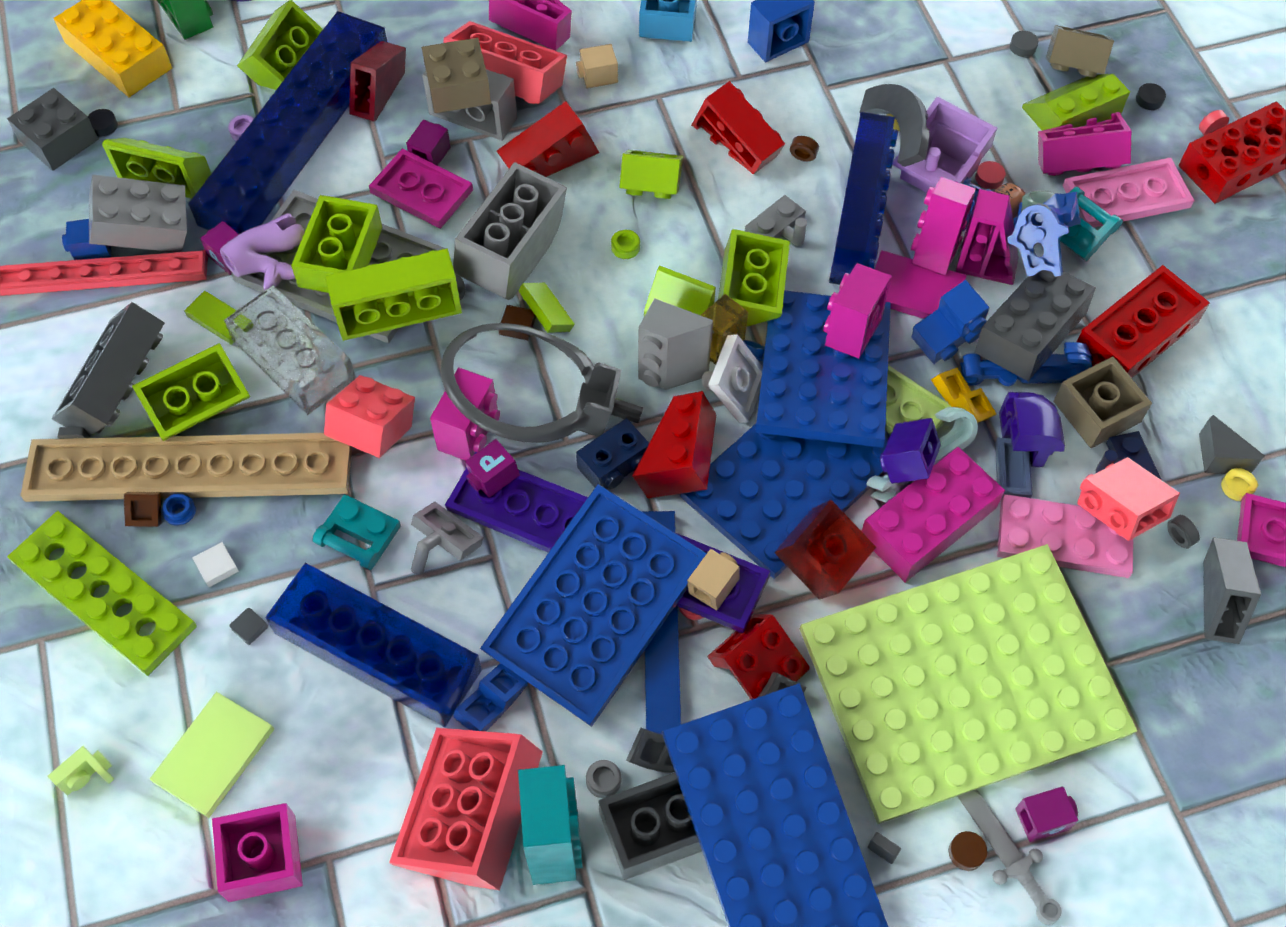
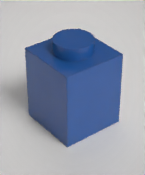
M89 219L66 222V234L62 235V243L65 251L70 252L74 260L111 257V246L89 244Z

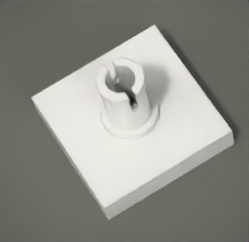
M738 334L727 335L714 371L704 372L702 385L706 388V391H713L738 423L749 422L760 393L763 366Z

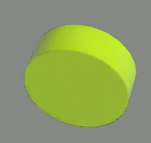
M620 230L611 238V250L618 258H633L640 251V238L634 231Z

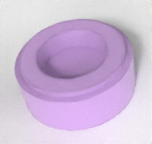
M248 115L233 118L228 126L232 139L239 143H247L254 140L259 132L255 119Z

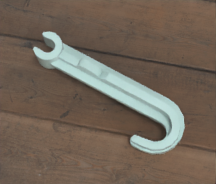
M947 407L935 414L937 419L948 422L955 420L952 430L939 439L941 447L934 465L955 448L959 447L963 450L974 441L978 425L973 414L959 407ZM888 474L884 477L875 475L867 481L866 485L877 489L876 492L870 495L871 498L887 503L900 492V489L912 481L891 484Z

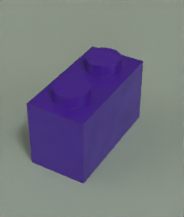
M932 418L895 424L890 437H888L884 452L880 456L882 470L888 473L891 484L929 478L941 447Z

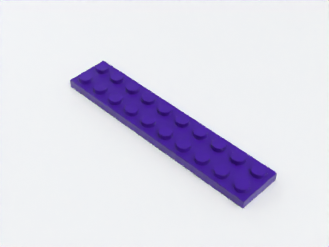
M466 467L445 504L447 511L548 553L588 498L519 470L520 476L489 498L482 489L477 492L470 485L466 478V475L469 474ZM676 533L705 553H708L710 549L719 554L723 552ZM730 555L739 566V581L717 611L689 594L688 589L676 606L744 633L770 578V570Z

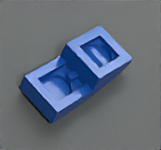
M500 663L480 681L478 689L454 710L453 717L468 730L487 731L514 703L527 687L528 682Z

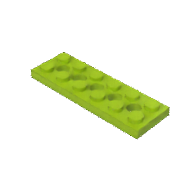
M58 510L7 556L14 565L146 676H149L197 627L191 618ZM58 548L64 549V554L59 559L49 560L52 551ZM87 567L86 573L81 578H71V574L76 568ZM109 585V591L105 596L100 598L93 597L94 591L99 586ZM132 604V610L128 615L123 617L116 616L120 606ZM146 623L156 624L155 630L150 635H139L141 627Z

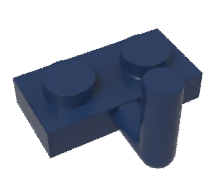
M1139 431L1109 437L1106 442L1109 450L1104 453L1096 467V473L1104 470L1109 464H1115L1128 457L1161 479Z

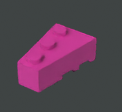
M1116 112L1111 114V119L1097 122L1096 118L1087 120V125L1073 128L1072 124L1039 131L1038 164L1043 174L1047 173L1052 176L1061 175L1064 171L1089 172L1097 167L1116 169L1123 164H1131L1132 130L1121 114Z
M943 177L940 178L935 188L930 186L924 200V204L928 205L927 211L923 210L917 225L922 230L920 234H916L911 246V250L915 251L912 264L946 275L962 243L963 236H961V233L966 228V218L970 212L976 188Z
M979 189L963 238L955 272L1009 285L1014 284L1019 256L1017 247L1009 244L1007 239L1014 231L1009 195Z

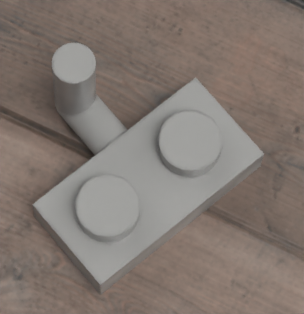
M784 195L745 226V232L774 238L784 236L795 246H801L804 243L807 220L805 219L806 211Z
M433 502L414 514L411 525L427 537L417 544L411 571L417 575L422 574L429 551L437 545L461 561L481 547L484 537L441 505Z

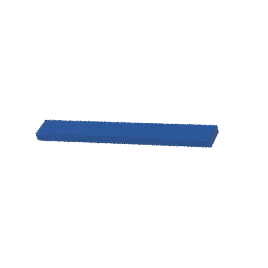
M642 511L647 516L675 532V511ZM675 606L645 649L646 729L661 734L664 730L681 725L678 606Z

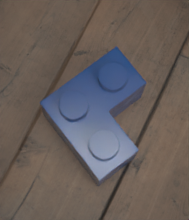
M965 279L941 296L939 307L936 311L913 326L911 338L933 364L941 359L947 361L958 352V347L967 341L968 344H971L979 338L981 328L987 322L986 317L989 306Z

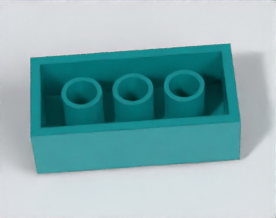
M565 765L518 770L523 848L533 885L577 880L576 869L583 868L574 777L566 778Z

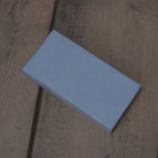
M997 437L995 442L997 483L1005 490L1004 494L1031 498L1030 451H1013L1011 438Z

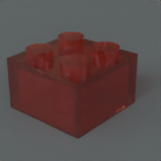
M829 500L812 508L774 553L820 600L840 593L876 549V546L832 500Z

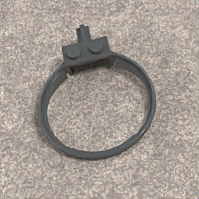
M492 323L470 328L458 335L448 345L442 358V383L455 407L477 426L492 434L510 440L531 443L550 442L567 437L578 430L599 437L604 433L611 415L622 419L627 418L631 422L639 423L643 412V407L616 399L621 369L603 363H596L593 366L591 360L578 347L556 336L531 327L509 323ZM485 331H516L540 338L565 353L576 364L584 377L585 383L583 382L581 385L576 410L559 420L535 427H520L500 422L476 408L460 390L453 369L456 353L467 341L476 337L478 333Z

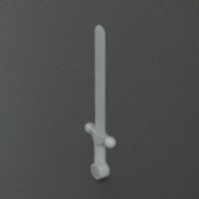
M977 789L957 796L1006 867L1003 871L997 870L993 873L994 882L1002 885L1007 881V878L1018 879L1036 905L1038 919L1046 925L1054 924L1062 913L1060 904L1045 895L1029 870L1032 863L1042 861V852L1039 849H1032L1029 851L1028 856L1024 857Z

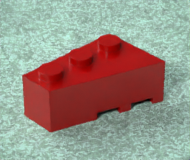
M730 81L705 98L691 125L696 130L703 128L712 135L710 136V141L715 145L720 142L730 150L728 155L752 174H755L776 158L785 145L780 134L769 126L763 119L762 114L753 108L745 99L742 91L736 88Z
M565 101L499 148L497 153L508 168L515 162L547 177L598 154L599 151L581 120Z
M703 391L673 396L633 474V478L648 499L707 490L716 413Z

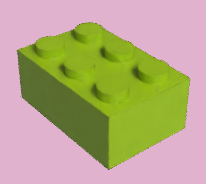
M324 195L319 196L291 264L299 288L329 293L325 276L369 265L383 228L377 205Z

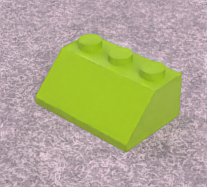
M289 0L274 11L237 67L260 86L294 95L332 37L298 5Z
M1114 73L1097 74L1096 77L1086 76L1028 101L1022 105V109L1042 131L1067 124H1072L1073 128L1087 125L1088 119L1096 118L1097 122L1111 119L1112 113L1119 112L1121 114L1130 91Z
M129 138L106 139L102 143L118 178L185 185V197L199 200L212 176L205 156L196 152L190 153L169 146L164 147L150 144L143 140L137 141Z
M736 229L731 230L724 251L715 322L748 327L781 317L790 241Z
M220 343L132 386L163 441L250 398L248 391Z

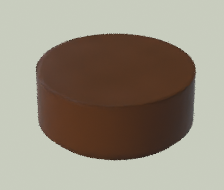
M796 136L793 138L789 150L796 159L808 162L816 158L819 145L810 137Z
M964 831L957 834L951 841L948 849L949 857L952 863L959 869L972 871L979 868L985 861L987 846L978 834Z

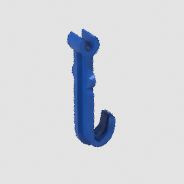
M1065 342L1064 354H1052L1029 382L989 360H981L978 354L963 355L964 362L960 363L962 376L968 386L978 385L984 379H998L1002 385L1012 386L1017 379L1022 383H1062L1093 367V358L1087 344Z

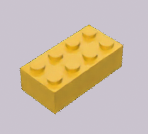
M81 0L53 18L64 42L128 98L173 69L164 45L110 0Z

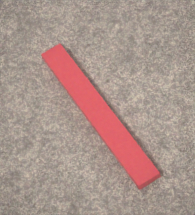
M205 250L3 265L0 266V296L207 280L208 256Z

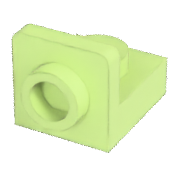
M84 746L79 748L48 775V778L67 796L71 792L84 787L89 782L90 776L95 772L108 784L114 780L107 771L112 767L111 763L98 750L92 755Z

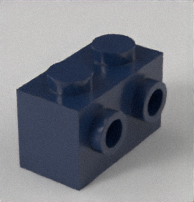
M626 418L576 452L577 468L594 488L599 484L605 489H613L623 481L625 476L636 470L649 442Z

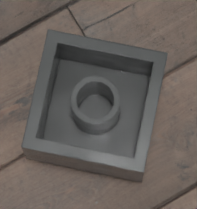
M52 88L7 118L19 142L52 171L99 140L88 116L55 88Z

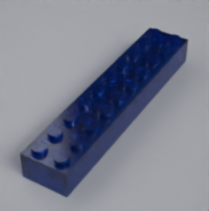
M339 11L335 13L188 203L197 226L210 230L224 221L238 234H241L263 224L349 107L351 62L380 41L387 42L385 27Z

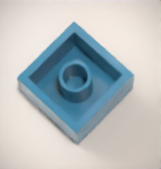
M641 0L639 37L692 42L697 0Z

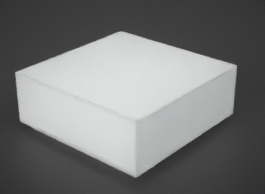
M223 542L192 557L208 587L239 572Z

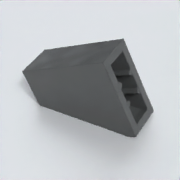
M1213 537L1203 562L1204 636L1208 640L1240 644L1261 596V591L1247 542Z

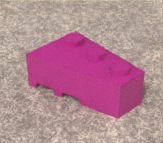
M489 0V21L555 51L570 38L572 10L559 0Z

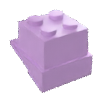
M936 97L927 110L928 119L926 120V127L929 129V144L926 159L903 167L897 162L898 154L893 161V166L901 169L900 179L926 193L930 186L936 187L941 177L962 184L967 177L971 178L978 169L981 159L992 147L997 127Z

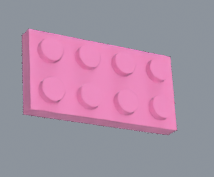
M1172 158L1065 178L1063 183L1066 193H1069L1074 187H1079L1085 192L1084 196L1111 216L1117 215L1123 222L1188 209L1192 207L1195 201ZM1079 207L1080 218L1092 227L1103 226L1102 223Z
M1007 494L1003 495L1000 507L997 557L1006 558L1048 544L1058 567L1129 578L1133 573V539L1128 541L1118 535L1113 529L1092 516L1081 506Z

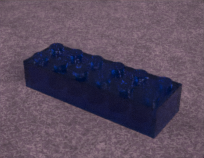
M866 112L860 113L829 283L840 285L844 274H850L856 263L874 269V260L877 258L879 237L883 225V215L879 213L884 214L887 201V193L882 192V190L888 191L891 174L886 168L892 169L895 152L890 147L896 146L898 130L893 129L895 117Z
M306 562L265 617L274 634L443 727L447 726L454 715V710L461 704L482 671L478 654Z

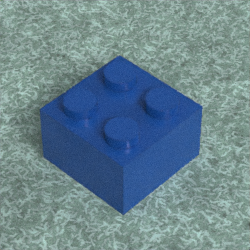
M755 0L751 2L747 43L765 63L808 43L815 1Z

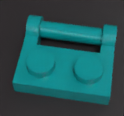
M1074 187L1069 193L1077 192L1079 207L1102 223L1103 226L1096 230L1080 218L1081 223L1069 227L1070 233L1062 235L1060 242L1087 262L1107 238L1120 228L1123 220L1117 215L1111 216L1084 196L1085 192L1079 187Z
M344 494L325 523L316 529L312 540L321 547L327 545L359 561L360 566L371 570L400 529L401 524L399 520ZM336 530H340L371 547L365 550L334 535Z

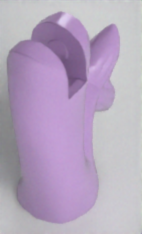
M286 213L268 223L249 229L234 237L220 249V254L227 267L236 277L257 272L265 273L263 288L265 291L277 287L281 280L295 279L292 267L288 263L278 262L274 258L258 253L291 250L300 244L305 230L302 225L296 224V219L291 214Z

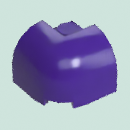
M1008 392L999 411L1002 438H1011L1013 451H1030L1031 467H1044L1049 455H1053L1054 451L1064 452L1065 450L1061 417L1055 404L1043 395L1030 392Z

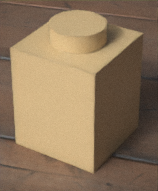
M612 44L580 49V61L576 62L578 77L584 79L586 89L618 83V62Z
M710 549L687 580L689 594L717 611L739 581V566L736 560L727 553L721 552L719 554Z

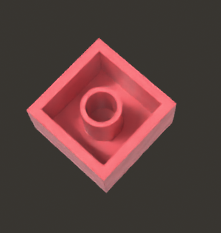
M359 375L326 404L324 435L380 458L412 427L415 397L399 389L376 382L372 378Z

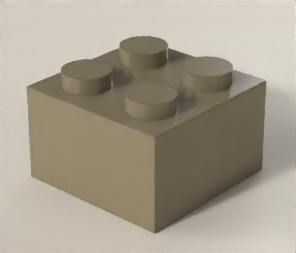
M1055 25L1046 59L1051 63L1050 65L1053 69L1068 72L1069 67L1077 68L1081 75L1096 77L1097 73H1105L1114 40L1109 36Z
M479 38L421 47L434 114L491 104L488 76Z
M1114 357L1063 381L1053 401L1090 448L1107 441L1109 437L1116 436L1141 423L1152 405V402Z

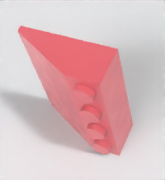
M436 727L389 863L397 867L468 886L500 890L521 824L518 770L538 768L543 751L521 734Z

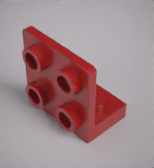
M754 614L744 633L735 631L707 656L714 667L729 669L751 700L761 694L773 672L797 682L810 669V666L774 615Z

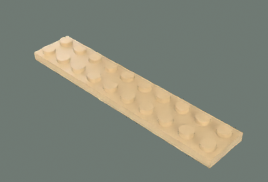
M324 433L173 436L165 441L161 437L31 439L20 496L25 502L118 500L124 499L126 492H161V498H168L173 494H183L190 498L348 494L352 446L325 436Z

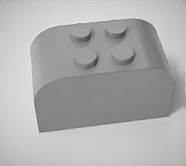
M514 162L455 238L454 273L507 300L512 299L517 294L522 283L527 280L547 252L558 231L567 187Z

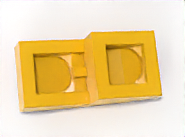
M957 367L940 373L931 379L936 389L951 407L963 408L970 412L976 418L977 423L997 415L982 388L971 391Z

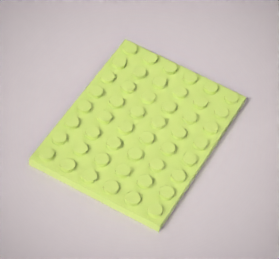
M1048 544L801 624L799 628L877 824L1137 732Z

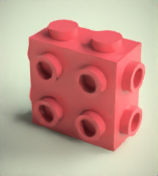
M1127 457L1115 464H1109L1104 470L1094 475H1088L1080 485V490L1082 491L1077 504L1113 529L1118 535L1130 541L1169 519L1180 492Z

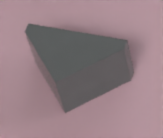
M1214 415L1208 419L1199 433L1204 473L1226 474L1234 468H1242L1252 473L1265 457L1264 454Z

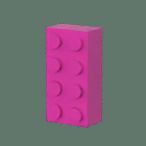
M957 447L933 466L928 479L913 481L866 518L860 538L906 583L998 507L1005 490L963 450Z

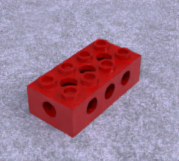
M1276 101L1190 142L1178 166L1214 204L1286 169V110Z
M1162 265L1084 327L1077 342L1087 344L1093 358L1092 366L1114 357L1128 375L1133 378L1196 326L1210 302Z

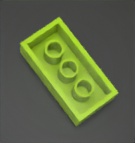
M448 248L432 250L411 257H401L397 260L380 264H370L366 267L340 271L325 276L331 305L343 341L462 313L456 276Z

